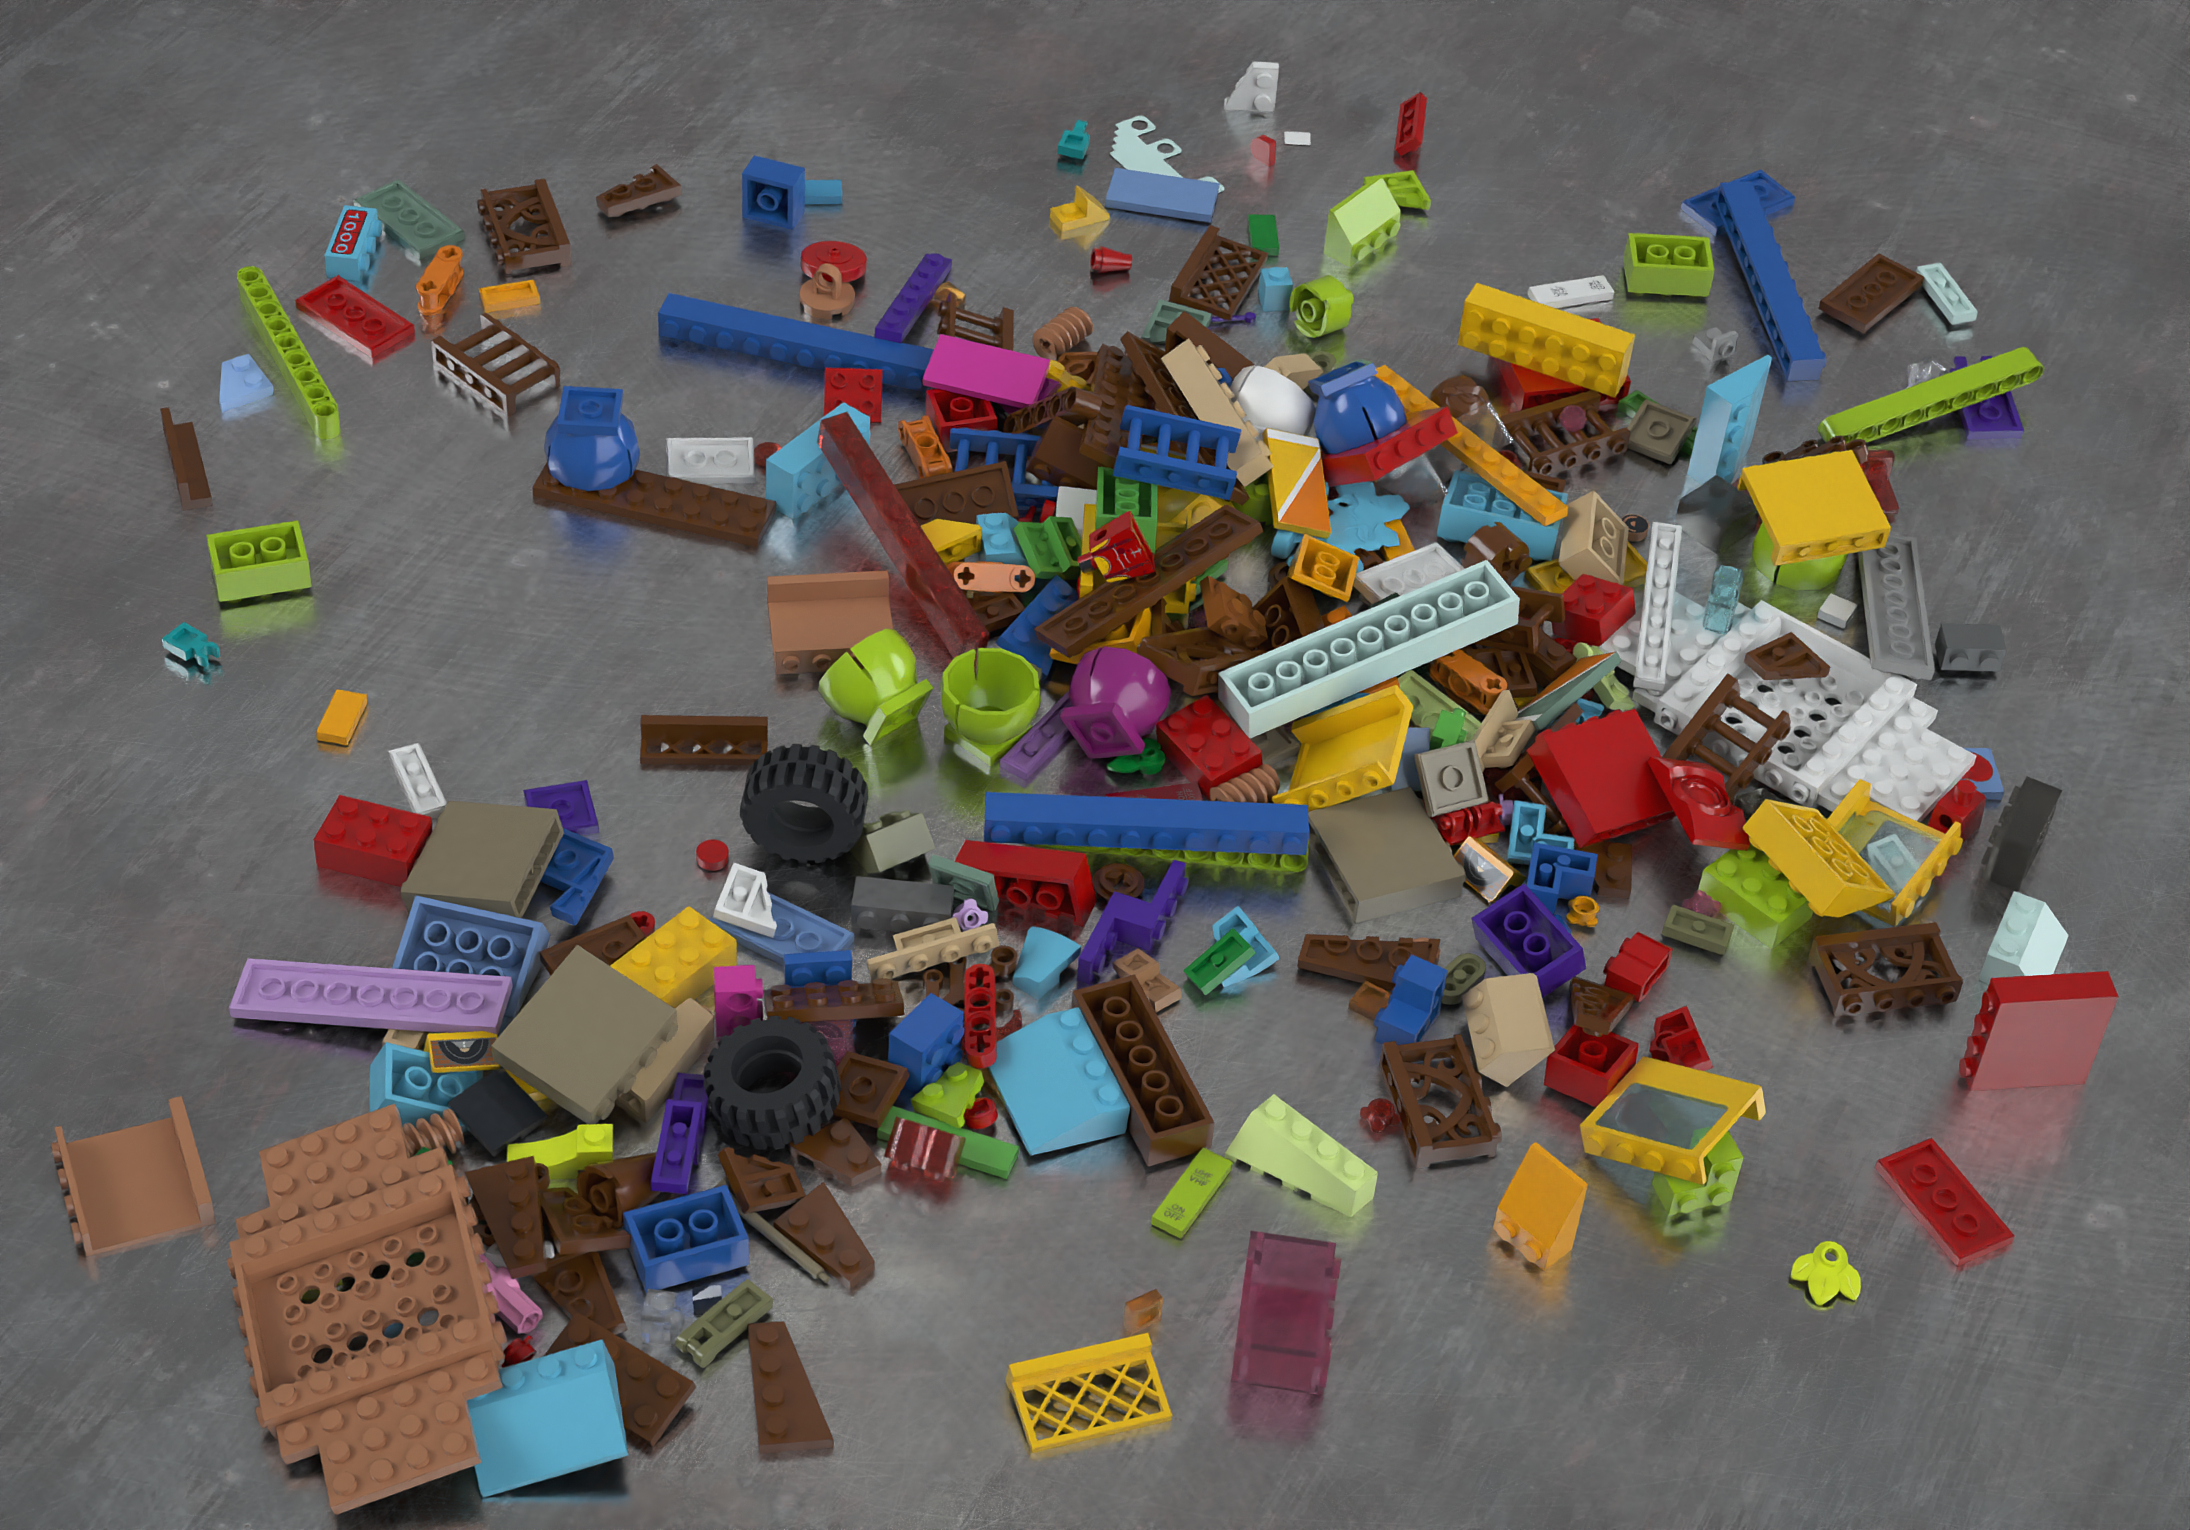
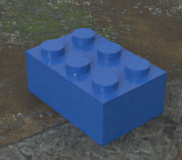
M727 1185L624 1212V1230L631 1235L630 1248L628 1249L645 1293L749 1265V1238Z

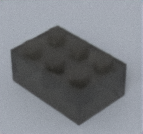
M2026 776L2021 787H2014L2008 802L2012 806L2005 805L1998 822L2001 823V826L1995 825L1988 842L1993 847L1988 846L1981 864L1986 866L1983 879L2019 892L2048 834L2063 790Z

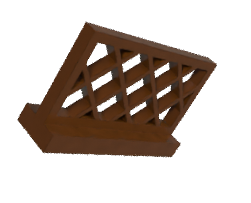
M1209 225L1173 282L1169 302L1179 305L1183 304L1231 321L1268 260L1269 253L1218 236L1220 228ZM1222 247L1232 252L1222 254L1219 248ZM1251 257L1258 261L1247 263L1245 258ZM1238 260L1240 264L1230 266L1227 261ZM1220 263L1223 268L1212 269L1210 264ZM1246 272L1248 277L1238 278L1235 273ZM1228 275L1231 280L1220 281L1218 276ZM1211 278L1213 283L1204 285L1201 282L1202 279ZM1236 287L1239 292L1229 294L1226 289ZM1218 290L1221 294L1211 297L1208 292ZM1201 293L1203 299H1196L1190 297V295ZM1227 303L1230 308L1227 310L1218 307L1216 304Z

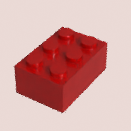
M1208 695L1201 697L1156 724L1157 742L1161 745L1160 750L1164 752L1165 756L1190 783H1198L1201 794L1208 801H1211L1209 793L1211 788L1218 787L1221 783L1237 778L1241 774L1248 773L1251 769L1259 768L1263 764L1262 751Z
M339 795L313 839L317 867L401 887L407 881L415 860L419 858L424 849L427 837L433 832L432 819L429 816Z

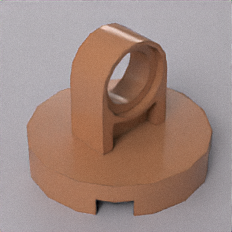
M825 263L818 268L813 279L806 281L801 286L799 302L800 305L804 306V311L815 318L832 319V314L842 312V316H844L853 309L855 292L848 282L842 283L841 272L837 267ZM821 273L830 275L833 282L826 281Z

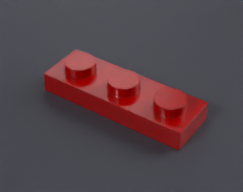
M1422 92L1400 104L1395 150L1400 156L1408 152H1414L1422 144L1427 98Z

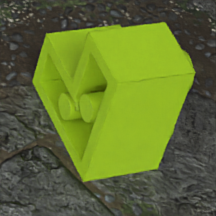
M1709 1130L1694 1133L1690 1149H1693ZM1728 1130L1703 1158L1707 1179L1704 1185L1654 1172L1652 1186L1668 1215L1681 1212L1689 1213L1695 1209L1710 1205L1719 1206L1727 1201H1731L1744 1157Z

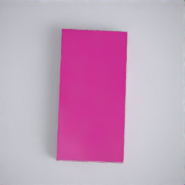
M940 334L922 381L924 386L1024 408L1037 402L1050 367V359Z

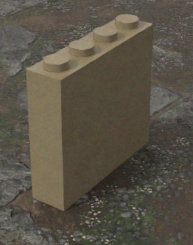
M1411 787L1308 812L1309 845L1355 924L1461 897L1463 883L1466 881L1465 870L1455 860L1449 843L1444 842L1439 834L1436 822L1428 817L1422 799L1417 798Z
M448 801L443 813L438 816L433 832L427 837L425 847L419 858L415 860L407 881L401 886V899L406 905L408 914H410L416 895L522 918L564 834L557 809Z
M577 945L491 1045L493 1061L587 1124H596L600 1118L604 1120L609 1116L614 1108V1101L621 1093L626 1094L632 1088L636 1081V1075L642 1067L647 1068L656 1058L657 1049L664 1041L666 1043L674 1037L678 1030L677 1010Z

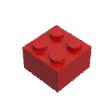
M941 389L926 390L925 415L929 416L945 453L958 451L950 449L951 428L997 431V417L990 401Z
M1582 574L1562 593L1564 596L1565 620L1562 623L1551 622L1554 635L1579 643H1586L1589 646L1600 647L1636 614L1633 588L1592 575Z
M1574 1023L1554 1046L1555 1051L1547 1056L1544 1085L1597 1107L1636 1065L1639 1043L1613 1032H1610L1608 1035L1603 1034L1601 1037L1592 1036L1583 1032V1027L1576 1026Z

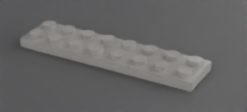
M1889 533L1884 548L1858 552L1871 668L1883 673L1892 672L1907 675L1913 679L1931 680L1935 668L1917 541L1915 538Z

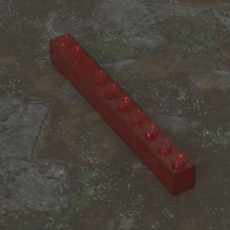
M844 412L821 420L817 444L950 654L954 658L974 649L976 652L975 659H977L978 648H987L990 637L989 632L848 412Z

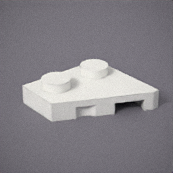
M1252 62L1246 70L1245 76L1240 78L1235 85L1234 92L1224 100V109L1274 112L1279 63Z
M733 863L715 907L713 918L773 938L777 925L776 921H773L771 914L772 902L770 895L766 891L768 885L765 873Z

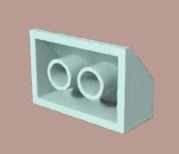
M2016 891L2013 892L1986 956L1979 981L1989 984L1990 979L1996 977L2047 975L2054 973L2068 934L2045 902Z

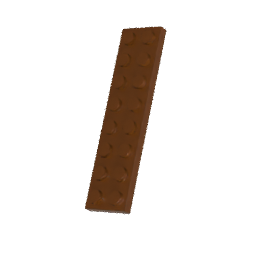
M1127 331L1120 338L1126 349L1124 353L1134 363L1136 367L1134 371L1144 381L1146 392L1155 400L1156 410L1199 420L1161 360L1167 353ZM1176 441L1177 447L1186 455L1187 443ZM1199 446L1197 463L1215 466L1216 450ZM1237 477L1230 500H1224L1227 502L1233 501L1243 506L1250 497Z
M1102 343L1097 352L1090 392L1101 396L1102 405L1097 417L1093 420L1088 419L1084 423L1079 453L1114 469L1119 447L1127 448L1129 431L1120 429L1124 408L1126 405L1147 409L1149 394L1145 390L1146 385L1144 381L1134 371L1136 368L1134 363L1127 358L1124 352L1115 346H1107ZM1141 434L1139 451L1141 450L1143 434Z
M546 462L532 487L534 497L757 548L776 512V501L636 469L632 477L629 476L628 480L613 488L586 491L562 484L549 473Z
M1227 504L1156 549L1155 553H1153L1155 572L1115 582H1105L1034 628L1037 638L1068 658L1082 653L1086 647L1095 641L1105 638L1109 632L1121 624L1129 622L1135 615L1146 608L1154 606L1158 600L1170 592L1178 590L1184 583L1195 576L1203 574L1207 568L1216 562L1226 559L1230 553L1242 545L1250 543L1253 538L1263 532L1260 522Z

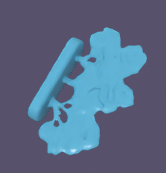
M1325 481L1326 496H1328L1329 484ZM1369 481L1335 486L1339 494L1338 499L1327 500L1328 507L1334 511L1333 515L1329 516L1332 533L1327 539L1319 537L1317 538L1318 540L1353 555H1356L1354 551L1358 548L1372 551L1378 550L1381 546L1392 547L1400 545L1397 533L1384 524L1388 521L1401 519L1409 510L1410 506L1407 502H1404L1400 495H1382L1379 497L1376 495L1373 483ZM1340 502L1347 503L1348 506L1344 507L1337 504H1339ZM1279 529L1272 544L1271 555L1281 559L1287 558L1297 543L1301 542L1303 534ZM1294 555L1289 557L1286 562L1289 567ZM1360 559L1356 573L1364 571V565Z

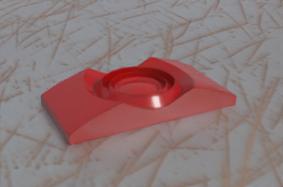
M1650 756L1647 762L1693 845L1747 851L1750 842L1749 835L1742 828L1746 824L1743 809L1731 804L1726 793L1724 776L1706 763Z

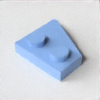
M249 354L222 362L219 398L220 410L222 412L274 395L273 385Z

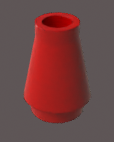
M1103 246L1093 248L1091 252L1090 267L1091 270H1097V273L1121 270L1130 271L1131 254H1125Z

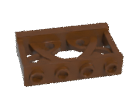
M545 178L534 180V185L487 191L486 188L481 189V199L477 200L478 212L480 216H483L485 232H489V241L491 248L495 249L497 265L503 266L506 275L511 274L512 270L559 263L560 267L571 266L570 241ZM501 207L503 210L497 211L494 208ZM535 212L540 213V214H538V215H532V213H535ZM521 216L531 223L543 224L532 231L531 237L509 229ZM516 248L518 252L511 253L510 250Z
M1208 626L1144 637L1137 648L1138 655L1149 659L1165 676L1183 684V692L1191 696L1218 691L1219 672L1267 653L1264 650L1251 651L1209 629ZM1194 658H1204V659H1207V660L1198 661V660H1191V659H1194Z
M1937 922L1814 936L1808 956L1812 968H1816L1833 1006L1832 1010L1835 1016L1857 1015L1859 1013L1876 1011L1884 1012L1892 1009L1916 1008L1933 1004H1948L1958 1000L1964 982L1962 977L1958 975L1940 938L1941 931ZM1924 954H1930L1933 961L1924 960ZM1886 959L1899 967L1909 968L1896 983L1882 980L1866 972L1872 967L1874 960ZM1832 965H1836L1841 972L1836 974ZM1928 970L1937 972L1941 978H1935L1936 976ZM1847 978L1852 979L1849 988L1843 989L1840 983Z
M1455 1034L1453 1038L1397 1045L1396 1041L1383 1043L1379 1066L1415 1168L1429 1167L1432 1162L1481 1155L1494 1157L1497 1145L1502 1141L1501 1128L1498 1123L1493 1121L1491 1101L1489 1097H1484L1481 1075L1479 1071H1475L1473 1068L1471 1048L1469 1045L1464 1044L1461 1034ZM1450 1058L1454 1068H1446L1443 1065L1445 1060L1438 1063L1437 1069L1430 1067V1063L1435 1059ZM1424 1061V1062H1423V1065H1422V1064H1417V1063H1412V1062ZM1420 1079L1424 1080L1421 1088H1414L1411 1085V1082H1416L1419 1085ZM1431 1083L1445 1088L1460 1099L1454 1111L1447 1118L1439 1110L1431 1106L1418 1104V1100L1425 1097L1429 1092ZM1431 1116L1433 1121L1426 1123L1423 1117ZM1472 1125L1477 1128L1479 1136L1462 1138L1455 1132V1129L1457 1128L1464 1135L1471 1136L1472 1132L1468 1130L1467 1126ZM1446 1136L1450 1139L1449 1141L1437 1142Z

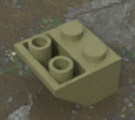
M909 809L898 813L893 811L879 817L880 821L871 824L869 822L864 823L862 834L859 840L855 842V846L850 849V852L867 873H874L891 868L936 848L923 813H910Z

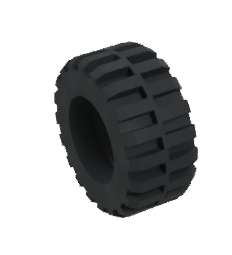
M792 744L789 748H786L785 745L773 749V753L769 750L761 755L750 767L740 807L742 825L746 832L751 834L750 837L757 845L762 844L765 851L772 855L777 853L782 859H797L800 863H807L808 860H815L816 863L825 862L829 857L833 860L840 857L843 852L846 853L854 847L855 842L859 840L862 834L869 798L867 783L857 767L852 768L853 764L845 757L841 759L838 757L837 752L830 749L824 751L820 749V746L810 745V747H802V744ZM792 801H804L818 807L802 806Z
M769 1016V1020L763 1021L757 1018L750 1020L751 1024L743 1027L741 1024L735 1027L730 1036L724 1035L717 1043L719 1048L712 1049L707 1058L708 1062L704 1066V1087L717 1125L721 1126L723 1133L729 1138H735L737 1143L744 1146H749L751 1143L754 1148L765 1150L767 1146H774V1149L785 1148V1144L794 1142V1145L803 1142V1137L808 1134L811 1136L815 1135L821 1129L820 1124H826L833 1116L832 1110H835L840 1100L839 1092L841 1091V1082L832 1049L828 1045L825 1036L816 1031V1028L809 1023L804 1022L801 1025L800 1020L791 1017L781 1020L780 1016ZM774 1072L798 1074L794 1081L778 1091L771 1093H752L747 1091L753 1082L767 1074Z

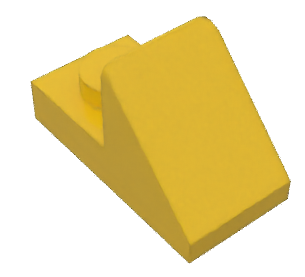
M1078 185L1075 186L1074 202L1050 208V218L1061 232L1110 220V214L1102 204Z

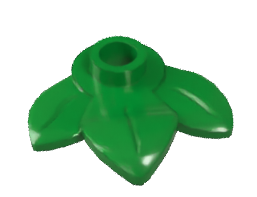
M1143 738L1145 746L1141 754L1118 756L1107 765V769L1121 773H1131L1139 770L1140 773L1146 775L1156 774L1163 769L1165 754L1160 750L1161 745L1156 740Z

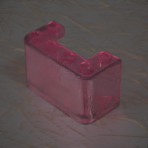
M1257 1231L1250 1232L1230 1382L1316 1395L1318 1388H1326L1332 1345L1331 1337L1325 1336V1329L1332 1330L1334 1308H1328V1300L1335 1301L1336 1279H1339L1341 1258L1335 1257V1242Z

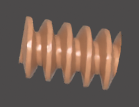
M1078 307L1066 308L1062 313L1044 324L1042 328L1035 331L1032 340L1034 349L1041 358L1056 361V358L1060 357L1062 353L1069 351L1080 341H1083L1085 337L1092 334L1093 323L1088 314Z
M1262 764L1259 768L1251 769L1248 773H1243L1237 778L1221 783L1218 787L1211 788L1209 791L1211 801L1274 803L1271 799L1272 796L1278 794L1280 782L1276 771L1270 765Z
M445 1109L442 1118L437 1113L431 1114L429 1123L424 1118L417 1119L416 1128L411 1123H405L403 1126L410 1158L423 1146L430 1150L447 1146L450 1152L454 1154L456 1153V1142L460 1141L464 1145L460 1124L451 1109Z

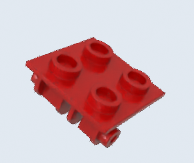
M825 368L824 416L844 402L869 416L870 423H881L882 369Z
M1493 801L1430 817L1431 820L1433 819L1436 822L1439 833L1449 845L1464 842L1468 836L1480 838L1505 831L1504 826L1498 819V816L1503 813L1500 803H1494Z

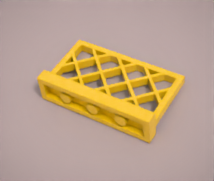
M1148 1333L1009 1364L1005 1381L1009 1393L1013 1394L1031 1453L1172 1420V1413L1151 1353L1152 1343ZM1145 1364L1149 1376L1144 1385L1126 1376L1130 1367ZM1105 1373L1116 1379L1109 1393L1091 1384L1095 1375ZM1070 1381L1081 1387L1074 1401L1056 1392L1061 1383ZM1120 1383L1139 1392L1132 1405L1114 1396ZM1150 1383L1152 1384L1153 1390L1148 1388ZM1035 1389L1046 1395V1398L1038 1409L1025 1402L1022 1392ZM1086 1390L1104 1400L1097 1413L1079 1404ZM1143 1395H1146L1158 1402L1161 1412L1147 1414L1136 1407ZM1051 1398L1069 1408L1062 1421L1044 1412ZM1109 1403L1127 1412L1123 1421L1112 1422L1101 1415ZM1074 1411L1092 1420L1088 1429L1078 1431L1067 1425ZM1029 1414H1031V1415L1034 1416V1418L1032 1419V1421H1031V1419H1030ZM1039 1419L1057 1428L1053 1437L1037 1440L1034 1427Z

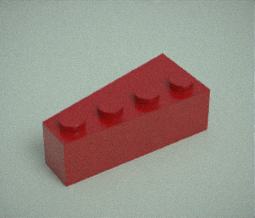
M965 840L955 859V862L993 874L999 899L1000 897L1007 899L1015 905L1014 907L1027 910L1028 906L1046 911L1045 916L1058 920L1061 915L1074 919V925L1085 927L1097 902L1086 853Z

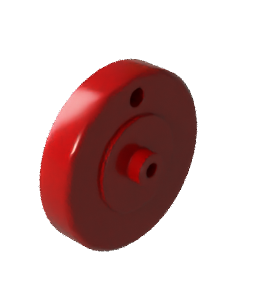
M821 241L810 244L802 250L800 267L806 275L813 278L822 264H832L839 269L842 283L854 281L865 274L867 256L860 248L846 242ZM821 273L826 281L833 282L830 275Z

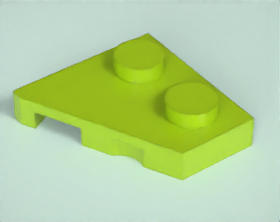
M1413 170L1379 175L1383 178L1397 205L1430 209L1431 199ZM1377 175L1364 177L1363 186Z
M956 1062L935 1083L926 1085L923 1090L911 1098L913 1109L960 1129L965 1123L963 1117L965 1110L972 1108L975 1102V1095L980 1092L984 1083L982 1072Z

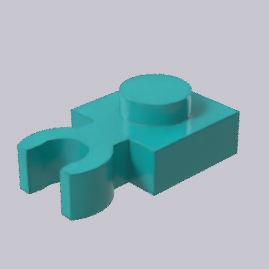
M185 622L162 638L163 648L185 661L194 656L197 663L203 667L209 665L207 655H213L216 658L220 657L219 646L216 643L208 642L206 634Z

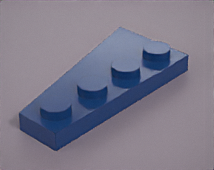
M1056 574L995 643L1002 649L1023 656L1029 663L1042 668L1044 681L1054 660L1050 656L1052 647L1037 638L1034 628L1076 602L1078 599L1077 591Z

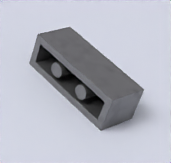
M856 876L851 905V927L902 933L951 919L954 886Z

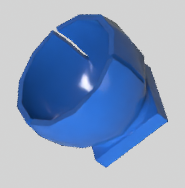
M1358 359L1307 381L1311 392L1319 396L1313 424L1316 437L1319 439V444L1324 454L1341 453L1375 441L1370 427H1373L1376 438L1380 439L1407 423L1403 403L1394 388L1373 376L1377 374L1373 362Z
M563 386L559 415L553 420L546 432L544 450L549 473L565 486L586 491L609 489L628 480L629 476L632 477L639 463L640 449L633 422L621 413L623 389Z

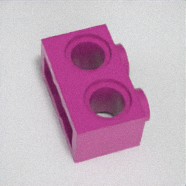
M755 965L714 967L716 1037L730 1036L735 1027L741 1024L743 1027L751 1024L750 1020L760 1018L763 1021L762 1001H757V999H763L762 978L756 979Z

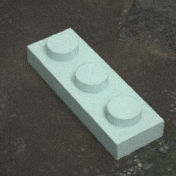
M1941 263L1916 267L1915 272L1924 276L1922 286L1951 324L1976 320L1978 311Z

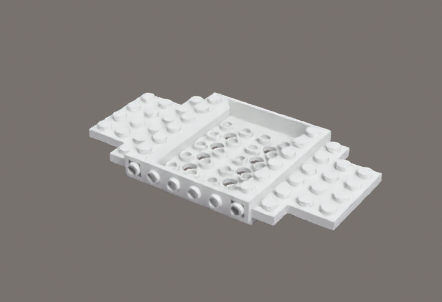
M1675 592L1664 691L1637 688L1634 690L1632 700L1655 712V723L1679 736L1726 674H1730L1738 680L1741 698L1757 705L1758 709L1774 719L1784 710L1789 713L1791 721L1789 734L1783 741H1777L1772 748L1769 760L1764 765L1759 764L1753 772V778L1795 802L1814 809L1821 805L1833 812L1857 781L1862 779L1871 783L1870 801L1921 822L1931 812L1937 802L1974 765L1976 760L1975 754L1927 729L1936 719L1938 710L1914 698L1917 687L1916 683L1897 673H1883L1877 669H1872L1870 658L1762 600L1754 608L1750 609L1730 598L1714 613ZM1642 607L1599 647V650L1604 654L1617 651L1622 659L1618 667L1632 675L1635 674ZM1792 632L1831 668L1829 675L1821 678L1763 680L1744 663L1746 653ZM1766 685L1771 687L1773 692L1763 693L1757 687ZM1835 698L1841 704L1831 706L1825 702V699ZM1734 707L1731 709L1727 708L1721 715V721L1755 743L1767 731L1765 727ZM1820 714L1825 720L1815 722L1809 715ZM1727 717H1736L1742 723L1731 725L1725 719ZM1802 730L1809 734L1810 737L1799 738L1793 731ZM1715 731L1712 733L1708 732L1702 740V745L1736 767H1739L1749 754ZM1788 746L1793 749L1794 753L1783 754L1777 748Z

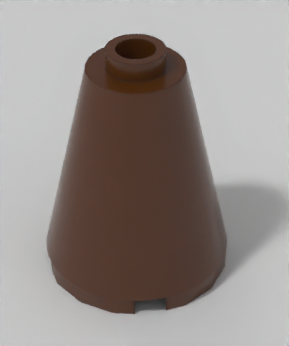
M657 1152L589 1164L577 1176L578 1195L592 1205V1212L598 1217L606 1215L613 1221L612 1227L615 1230L624 1226V1212L646 1207L662 1193L660 1191H651V1180Z

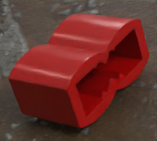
M1640 932L1635 933L1631 939L1625 938L1620 946L1618 955L1616 957L1611 956L1605 964L1603 974L1606 975L1604 985L1635 995L1634 1000L1641 1002L1649 993L1654 983L1662 977L1668 968L1673 948Z

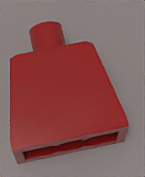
M1960 780L1937 802L1927 826L1946 834L1950 829L1951 822L1953 824L1955 821L1961 823L1960 837L1963 838L1964 843L1980 827L1987 798L1984 794L1975 790L1974 783L1969 780ZM1922 838L1921 842L1934 849L1937 846L1936 843Z

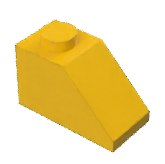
M935 519L912 529L911 552L931 572H934L951 562L959 561L981 551L982 528L975 524Z

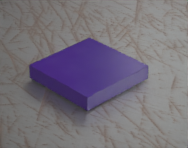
M587 780L523 790L526 807L557 809L562 828L581 836L599 833V824Z

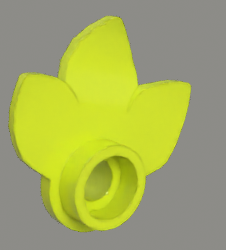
M1833 1241L1822 1242L1816 1246L1813 1253L1801 1255L1793 1263L1791 1279L1808 1281L1810 1295L1817 1306L1827 1303L1838 1291L1850 1300L1855 1301L1858 1298L1861 1289V1279L1857 1270L1848 1263L1847 1252L1840 1244ZM1831 1253L1836 1256L1837 1260L1829 1261L1826 1259L1825 1254Z

